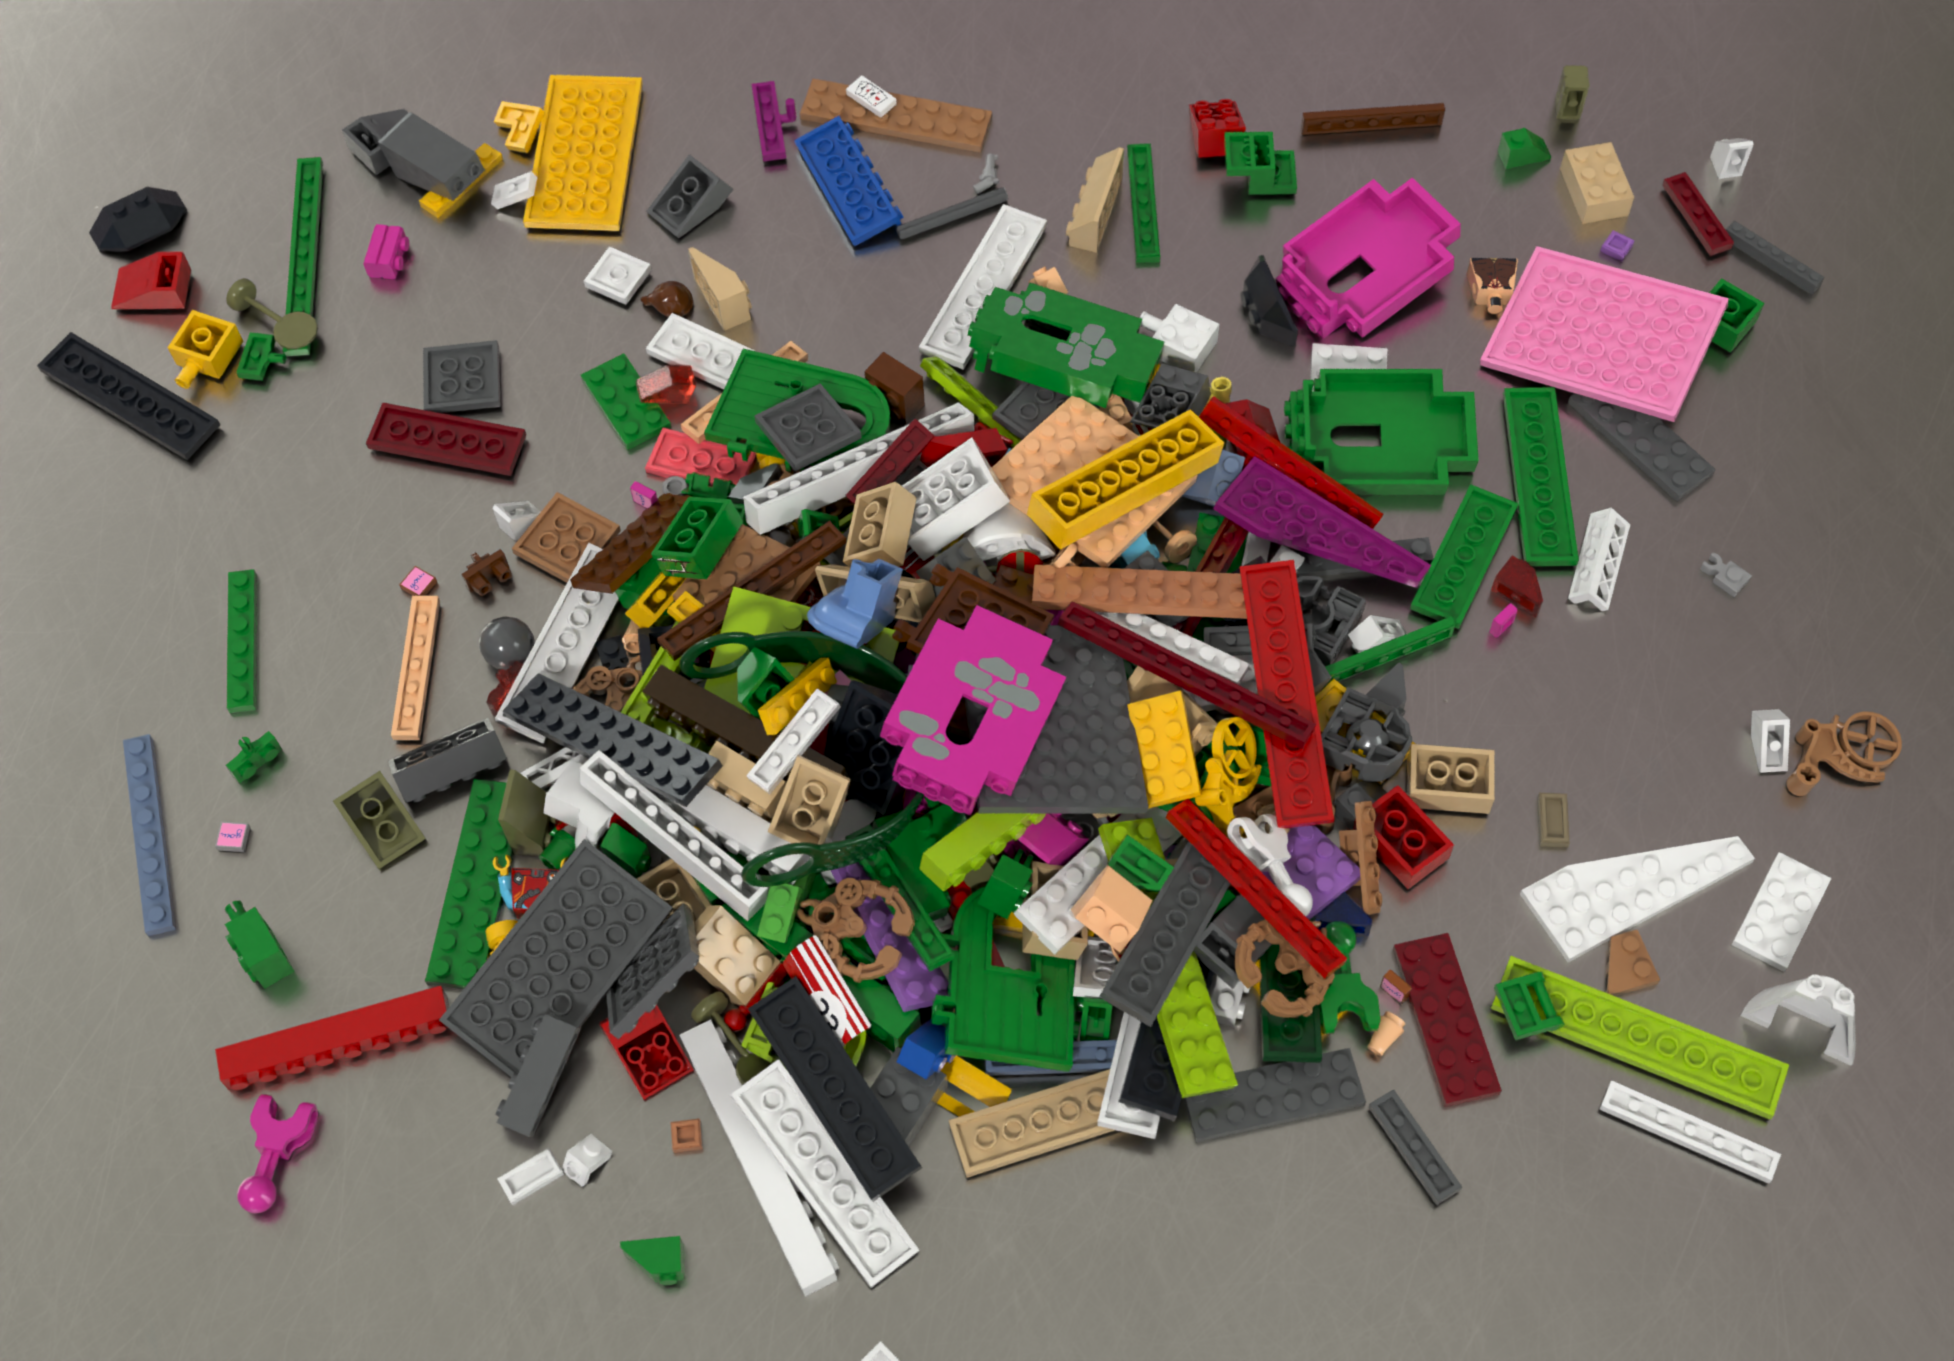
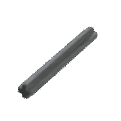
M1001 187L898 225L896 227L897 234L900 239L908 238L1008 200V194L1005 188Z

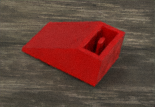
M1221 99L1213 103L1197 101L1195 104H1189L1198 158L1225 156V132H1246V126L1236 101Z
M157 252L119 268L111 308L184 309L192 270L184 253Z
M997 428L935 436L922 451L920 461L927 467H930L964 442L973 438L992 468L1005 456L1008 449Z
M657 1005L651 1012H645L638 1019L636 1027L630 1033L625 1032L619 1039L610 1033L608 1017L599 1022L601 1029L643 1100L694 1070Z

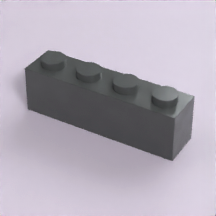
M546 1014L543 1019L538 1018L532 1030V1034L535 1035L531 1046L526 1045L520 1057V1061L523 1062L519 1073L514 1072L509 1081L508 1088L511 1091L507 1100L503 1099L497 1108L496 1116L499 1118L496 1123L528 1137L534 1136L581 1030L580 1028Z

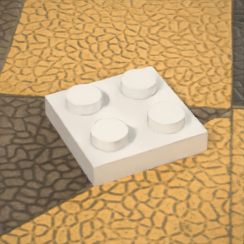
M609 246L585 278L584 285L586 288L626 305L651 272V264Z

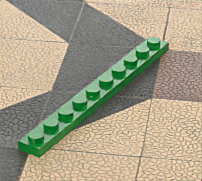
M321 157L297 159L285 315L292 312H305L313 317L323 173ZM311 343L299 349H286L283 347V353L286 356L310 355Z

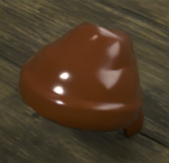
M667 281L659 284L652 293L648 294V296H643L640 300L645 306H654L666 317H669L672 313L683 317L690 312L693 306L692 293L684 284L677 281Z

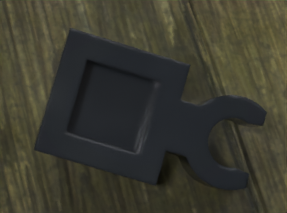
M621 635L596 642L603 667H609L608 670L626 667L624 663L629 660Z

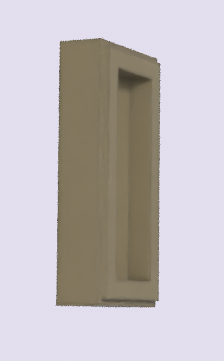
M1539 792L1540 846L1568 848L1570 839L1567 794Z

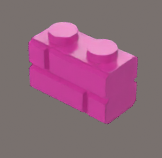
M375 225L363 263L369 277H383L384 279L395 280L398 270L401 271L403 269L404 260L402 256L404 251L409 249V238L406 237L401 226Z

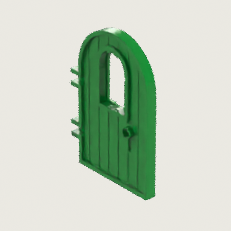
M743 348L704 431V435L707 441L727 445L728 457L731 458L737 452L742 454L743 461H747L751 452L785 459L755 423V415L821 384L842 409L852 410L863 415L866 418V422L860 430L861 439L801 468V472L808 469L809 466H815L888 434L890 430V411L883 393L875 385H871L868 380L860 376ZM785 459L786 471L791 472L792 467Z
M985 887L973 892L959 908L952 924L951 935L942 934L950 947L958 946V951L952 950L955 954V959L949 961L948 996L936 995L932 1006V1023L935 1025L946 1023L945 1054L1069 1072L1073 1066L1075 960L1031 954L1030 971L992 966V925L998 914L977 904ZM1040 994L1042 997L1039 1005L1041 1004L1040 1016H1037V998ZM955 1007V1013L944 1011V1008L953 1009Z

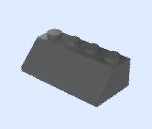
M485 718L388 760L405 803L410 801L415 803L425 799L427 794L437 790L440 792L450 788L455 781L460 779L465 781L475 777L480 770L485 768L494 769L500 766L507 757L489 718Z

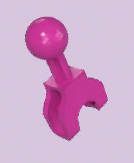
M265 1094L258 1097L250 1116V1122L257 1134L255 1147L261 1154V1158L255 1174L246 1178L240 1184L237 1192L238 1202L247 1212L262 1213L273 1205L276 1199V1187L271 1180L279 1158L289 1160L296 1148L303 1146L311 1139L318 1119L316 1104L303 1102L299 1104L292 1117L287 1120L278 1121L276 1120L278 1107L274 1098L271 1095Z

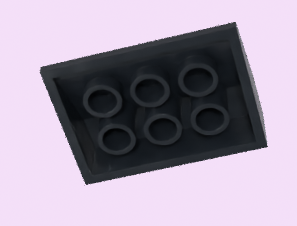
M852 680L825 747L824 756L845 767L854 784V788L849 795L877 812L886 815L900 805L906 788L894 781V776H892L896 761L904 747L892 745L886 739L880 737L884 721L898 694Z

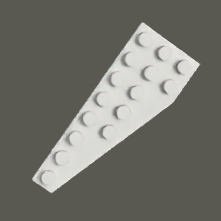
M1736 836L1567 865L1522 889L1520 896L1567 963L1609 941L1612 936L1626 932L1751 864L1755 858L1741 839Z

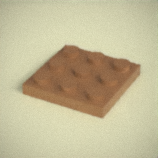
M556 492L512 547L513 554L567 583L588 543L604 549L620 533L621 529L620 525Z

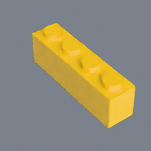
M661 571L624 614L640 628H649L674 601L673 594L686 578L665 576Z

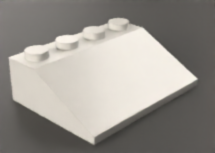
M973 438L964 442L902 486L917 497L908 544L925 561L1010 502L1002 484Z

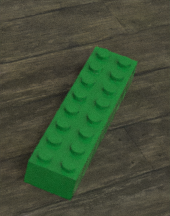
M726 903L722 906L782 964L793 949L814 936L808 932V927L802 921L795 919L787 943L757 936L765 904L748 921ZM842 952L841 958L843 956L847 957L849 959V964L853 965L851 958L847 954ZM846 975L842 977L871 1024V1027L866 1029V1034L892 1053L897 1047L902 1049L906 1038L921 1027L919 1009L903 1012L891 987L885 983L881 985L874 979L862 980L861 983H857L852 977Z

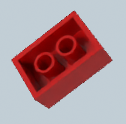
M1399 785L1372 804L1376 813L1374 822V833L1378 840L1376 856L1407 889H1410L1450 858L1454 844ZM1355 818V822H1354L1353 829H1357V828H1356V818Z

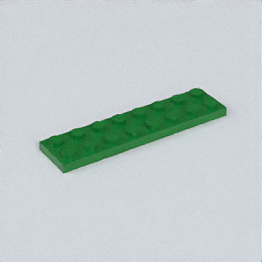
M1555 387L1504 388L1503 400L1516 502L1519 503L1517 511L1524 566H1577L1579 558Z
M473 780L425 978L427 985L464 989L490 957L492 949L488 946L485 931L490 925L498 922L503 903L498 882L500 871L494 868L493 860L497 856L498 864L504 867L507 864L505 855H509L512 860L514 855L498 820L506 782Z

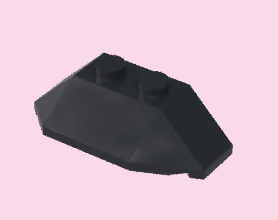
M145 187L103 207L89 234L100 252H105L106 250L130 251L172 231L180 221L182 214L186 213L187 208L176 191Z
M1260 255L1244 280L1243 291L1240 293L1242 304L1248 307L1251 324L1256 325L1259 334L1289 346H1295L1298 329L1264 255Z

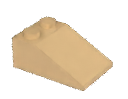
M693 247L689 248L694 280L723 330L726 331L751 320L749 310L752 309V305L747 296L750 293L744 280L740 281L734 271Z
M798 755L768 832L790 843L810 842L818 845L830 843L840 819L851 779Z

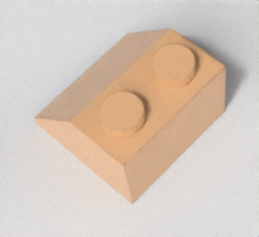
M1107 865L1071 908V911L1077 920L1118 952H1121L1139 930L1152 903V899Z

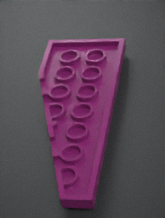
M1255 456L1214 506L1215 511L1257 537L1415 588L1431 567L1424 560Z

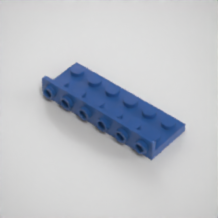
M837 116L794 140L855 247L894 224L896 226L901 225L900 220L904 217L897 205L894 207L891 205V202L894 200L888 189L883 190L881 188L884 183L878 172L873 173L871 171L874 166L868 155L863 157L861 154L864 149L858 138L853 140L852 136L855 134L848 122L844 124L840 116Z

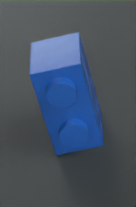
M931 1019L906 1038L897 1063L924 1079L930 1077L934 1072L939 1073L945 1063H951L956 1056L945 1054L946 1028L942 1025L933 1024Z

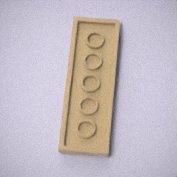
M1110 1069L948 1120L966 1178L1115 1131L1097 1126Z

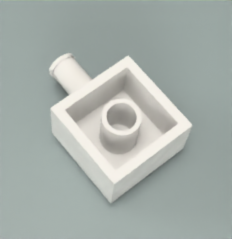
M1175 304L1168 316L1163 320L1145 311L1140 316L1142 319L1141 327L1154 332L1155 334L1152 338L1165 342L1160 361L1170 366L1197 372L1218 342L1219 323L1180 305Z

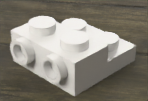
M1214 973L1209 996L1218 1024L1234 1027L1236 1018H1243L1246 1003L1241 1001L1243 992L1249 993L1250 988L1247 989L1240 981L1232 989Z

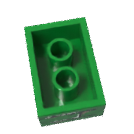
M688 497L651 555L665 576L707 580L743 524V520L731 499Z

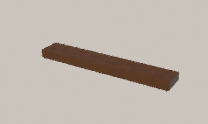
M1444 103L1304 112L1302 115L1301 133L1302 135L1438 126L1442 125L1445 105Z

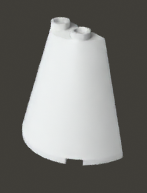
M1009 503L963 534V538L966 536L982 561L1017 549L1031 550L1037 553L1042 560L1056 556V551L1047 535L1030 517Z
M1811 975L1809 978L1770 987L1754 996L1740 1015L1768 1028L1778 1005L1831 1028L1832 1031L1823 1053L1850 1066L1853 1064L1856 1051L1854 994L1849 988H1846L1842 983L1833 978Z

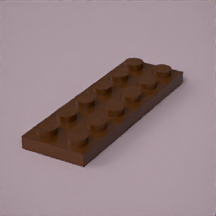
M671 493L659 496L658 500L651 507L645 509L640 517L630 523L619 536L613 538L611 543L598 552L587 565L579 569L578 573L570 579L573 588L613 594L652 557V551L687 498L691 496L672 495Z

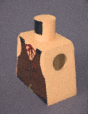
M1470 258L1467 278L1474 302L1477 305H1487L1488 312L1492 314L1500 313L1503 310V305H1508L1514 291L1517 258Z

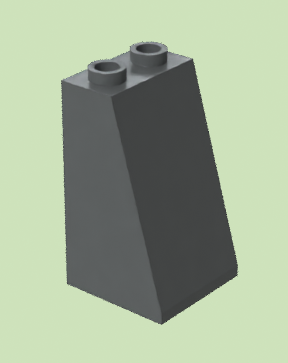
M411 112L404 116L378 141L397 178L432 191L452 201L485 171L475 151Z

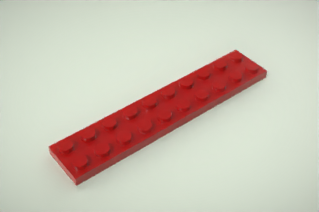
M1294 559L1240 566L1257 693L1316 724L1314 732L1303 749L1263 730L1278 828L1286 829L1334 823Z

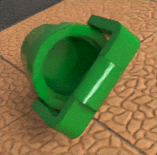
M555 827L549 833L553 836V839L539 855V859L547 869L560 870L561 861L566 857L569 858L576 850L575 838L564 830H556Z

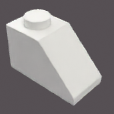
M1737 138L1715 142L1710 158L1718 179L1742 176L1754 145L1752 140Z
M1370 615L1352 630L1348 636L1353 642L1352 647L1354 651L1358 654L1403 636L1407 632L1398 619Z
M1779 709L1752 711L1751 739L1760 773L1788 771L1790 719Z

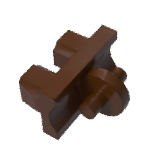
M501 549L491 555L487 553L482 557L474 552L470 555L473 563L466 566L467 571L461 574L467 589L470 592H477L480 596L490 592L492 587L489 580L495 576L500 582H505L512 577L506 556Z

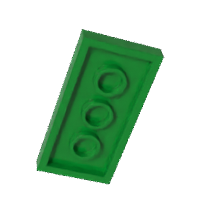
M625 353L581 374L583 383L627 450L659 435L662 428H672L671 422Z

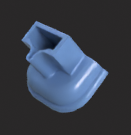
M879 558L872 563L853 559L846 584L835 588L809 609L807 613L809 623L819 632L858 649L862 645L866 646L873 637L879 634L895 618L896 602L893 600L903 569Z

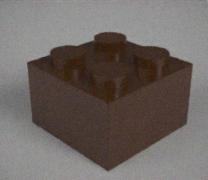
M882 352L864 371L865 379L871 385H875L885 396L889 406L890 417L893 420H899L907 425L925 406L923 376L887 353Z

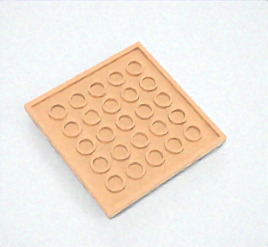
M1071 396L992 467V470L1010 499L1009 504L1027 515L1032 493L1139 436L1082 398ZM1198 475L1075 541L1074 544L1077 546V550L1099 566L1108 568L1196 482Z

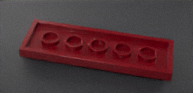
M383 402L367 438L366 445L368 449L511 476L527 434L525 429Z
M1449 933L1394 944L1393 951L1402 979L1412 988L1409 994L1410 1004L1444 1107L1500 1095L1502 1090Z

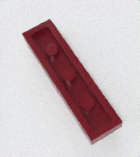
M1683 172L1664 179L1662 186L1709 255L1712 256L1732 249L1733 240L1688 174Z
M915 418L845 496L855 504L857 494L895 482L934 439V434Z

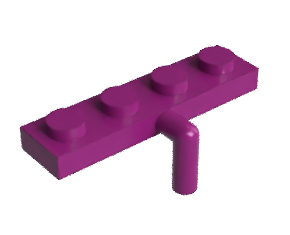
M775 82L753 83L751 85L763 161L785 159L786 151L781 124L796 121L795 101L792 98L786 99L787 113L780 114Z

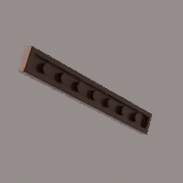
M828 521L734 587L770 596L846 544V537L831 521ZM733 587L657 638L660 646L674 661L680 658L692 645L712 636L722 628Z

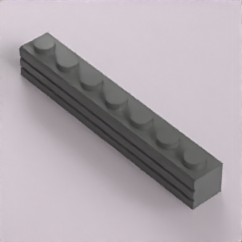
M1733 221L1727 227L1726 231L1733 240L1735 247L1809 294L1813 295L1821 286L1825 277L1736 221Z

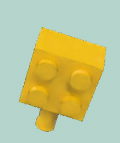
M192 310L167 347L176 365L183 367L175 378V383L184 389H189L198 373L220 379L244 342L236 324Z

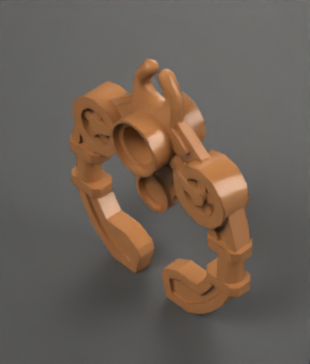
M640 655L632 658L624 668L608 670L603 666L591 668L587 672V676L576 687L574 686L573 690L590 697L589 694L592 692L598 695L607 694L605 705L621 712L642 678V670L635 668V664L640 661ZM635 680L631 687H623L627 681Z
M843 879L836 886L835 893L822 901L817 899L801 901L800 905L803 908L809 905L813 906L814 911L811 916H806L802 909L797 910V915L801 921L812 925L814 936L818 937L842 977L844 975L852 977L857 983H861L862 980L882 977L897 968L902 953L894 947L886 945L879 951L875 963L866 965L860 962L858 967L850 965L847 957L843 956L841 958L843 947L839 940L845 937H861L867 929L866 923L853 909L861 906L866 897L875 900L878 895L886 898L885 903L893 906L896 910L891 922L892 931L895 934L910 937L915 925L912 910L906 900L898 893V887L881 885V882L878 880ZM829 913H834L833 919L828 923H824L825 917Z
M1266 919L1257 924L1253 923L1247 928L1248 932L1245 935L1242 934L1236 939L1238 945L1235 952V968L1238 979L1247 989L1262 979L1260 969L1251 960V954L1255 949L1253 944L1255 941L1262 942L1265 939L1271 944H1279L1280 950L1275 960L1277 970L1282 974L1303 970V979L1307 986H1309L1305 990L1307 997L1305 999L1299 997L1295 1002H1289L1282 993L1271 990L1265 994L1261 1004L1270 1014L1278 1017L1309 1016L1313 1012L1312 1008L1324 1000L1323 997L1328 985L1334 979V973L1324 979ZM1311 921L1317 928L1321 926V922ZM1321 928L1320 931L1327 938V929Z

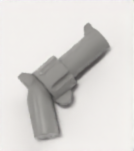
M986 155V166L983 174L979 176L981 182L973 185L976 194L990 188L993 184H999L997 170L995 169V161L998 159V155Z

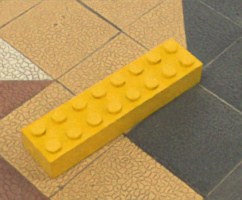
M1190 409L1032 493L1027 515L1061 550L1216 465L1219 461L1224 442Z

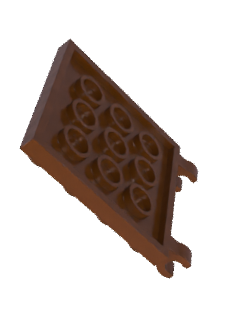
M936 564L931 572L933 575L929 582L938 587L944 586L917 628L899 619L894 626L895 632L892 638L899 642L907 641L906 648L920 654L938 619L964 630L976 605L1042 635L1045 634L1052 623L1054 614L958 567L952 572L944 566Z

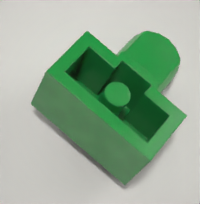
M1019 848L1014 859L1003 854L977 904L1008 919L1012 910L1016 911L1022 905L1033 884L1028 880L1033 872L1029 866L1034 856L1029 854L1024 865L1019 863V860L1024 850Z

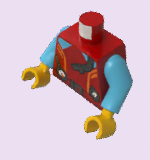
M505 855L507 864L503 867L498 864V857L496 856L493 860V866L496 870L500 871V874H498L500 894L507 908L513 911L517 919L520 920L559 870L512 868V871L508 872V867L512 863L511 857ZM568 857L561 861V867L568 860Z

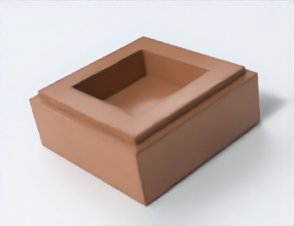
M700 1118L671 1122L672 1150L674 1153L703 1150Z

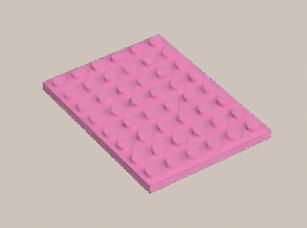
M1536 246L1480 359V365L1675 422L1728 306L1729 298Z

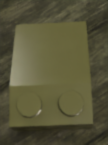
M510 769L498 820L515 855L539 857L553 839V836L549 833L553 829V824H557L558 820L544 814L547 792L518 771Z
M381 771L376 772L333 800V803L378 869H381L426 839Z

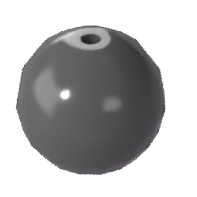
M507 616L493 619L484 627L479 638V649L485 661L500 670H513L522 667L535 644L534 635L528 625L518 618Z

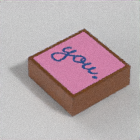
M414 566L399 586L403 591L412 596H426L437 583L436 577Z
M1389 970L1383 976L1380 987L1401 1005L1408 999L1412 989L1408 983L1392 970Z

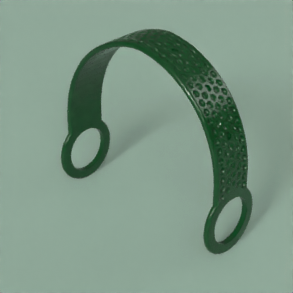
M784 631L761 635H752L745 632L721 633L692 645L684 652L679 662L681 671L691 678H720L736 673L740 664L751 650L756 647L776 658L780 663L813 664L819 658H829L832 669L841 670L843 673L865 684L895 694L900 693L908 677L891 661L864 645L856 649L823 633L810 631ZM735 643L748 647L747 651L739 659L723 666L702 668L693 664L700 654L719 645ZM916 791L912 801L896 817L863 835L819 845L810 842L791 843L767 850L751 859L743 867L741 878L750 886L772 887L796 881L812 873L834 870L862 861L885 848L901 834L916 813L924 794ZM793 854H807L811 856L805 864L786 873L771 876L756 874L763 865L783 856Z

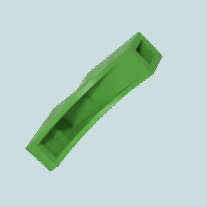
M820 872L798 879L793 885L786 883L769 888L757 936L787 943L797 910L801 907L800 903L810 894L815 876L819 875Z

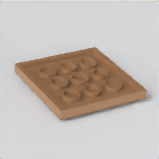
M742 524L707 580L686 578L673 594L674 601L687 591L705 606L790 547L763 534L760 535L757 531ZM818 562L770 596L795 603L816 577L815 569L817 566H821V562Z

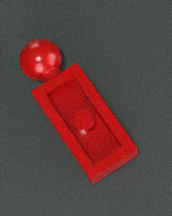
M782 963L778 964L746 1006L735 1004L738 1006V1009H731L725 1014L724 1021L733 1032L740 1031L745 1027L747 1022L746 1016L750 1013L748 1008L761 1000L768 982L774 983L777 988L783 985L788 972Z

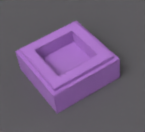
M1613 230L1603 243L1600 252L1622 262L1633 247L1635 240Z

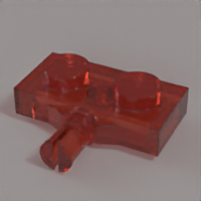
M515 661L511 668L497 671L496 677L499 680V684L489 693L486 701L493 716H496L524 664Z

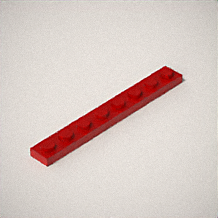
M1213 396L1200 414L1199 418L1208 427L1247 454L1259 458L1370 528L1374 529L1381 520L1382 512Z
M1189 799L1184 800L1168 811L1165 818L1324 979L1345 964L1347 958Z

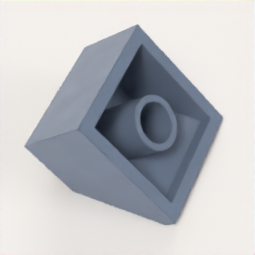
M1222 450L1218 463L1197 474L1196 482L1182 496L1214 507L1215 503L1241 473L1245 457Z

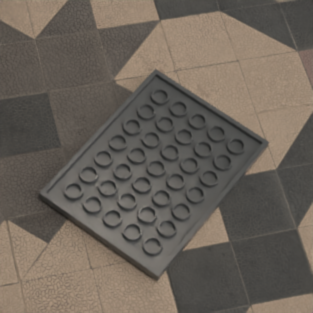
M1050 625L1044 636L1053 639V642L1042 666L1066 676V680L1012 795L1008 796L997 793L991 787L984 785L977 800L978 813L1146 814L1149 807L1136 731L1129 717L1127 704L1131 702L1123 658L1059 625ZM965 698L969 741L971 742L988 708Z

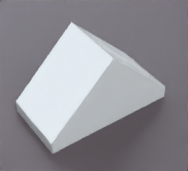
M529 501L494 504L492 508L499 528L515 542L520 539L541 512Z

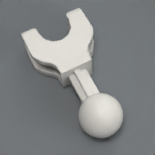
M1264 814L1259 816L1254 822L1247 817L1233 819L1227 829L1230 841L1261 872H1269L1276 887L1307 916L1313 906L1312 895L1304 886L1293 883L1283 865L1291 856L1287 850V833L1284 828H1278L1276 816ZM1266 822L1270 826V831L1268 834L1265 831ZM1240 825L1244 828L1247 838H1243L1240 835Z

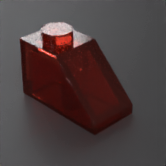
M666 365L637 379L636 387L641 403L688 404L696 387V382L691 365Z
M1512 555L1495 576L1491 590L1534 617H1537L1543 603V598L1535 569L1526 561Z

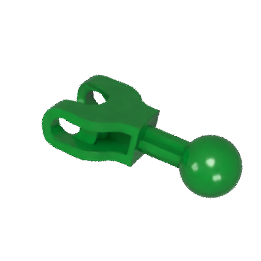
M1343 921L1331 922L1324 927L1327 929V939L1347 960L1342 967L1334 972V979L1328 985L1329 988L1323 997L1324 1000L1320 1003L1321 1032L1323 1034H1333L1338 1023L1337 1015L1343 1011H1351L1360 1016L1363 1028L1366 1031H1377L1380 1024L1378 996L1371 988L1364 985L1361 981L1360 973H1352L1349 954L1356 946V933L1349 924Z

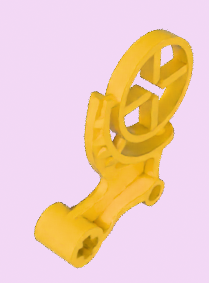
M1240 717L1224 718L1217 724L1212 737L1213 758L1207 760L1205 764L1208 772L1207 780L1201 789L1202 796L1195 797L1196 804L1208 808L1212 814L1214 825L1227 838H1229L1227 833L1228 826L1236 818L1233 814V805L1244 800L1253 791L1262 768L1260 764L1254 765L1257 747L1253 730L1248 722ZM1231 723H1234L1240 729L1235 738L1228 727ZM1223 739L1227 746H1242L1245 741V755L1242 750H1227L1224 754ZM1233 759H1235L1240 768V771L1234 773L1229 768ZM1245 777V779L1240 784H1238V779ZM1240 826V835L1243 838H1247L1244 828Z

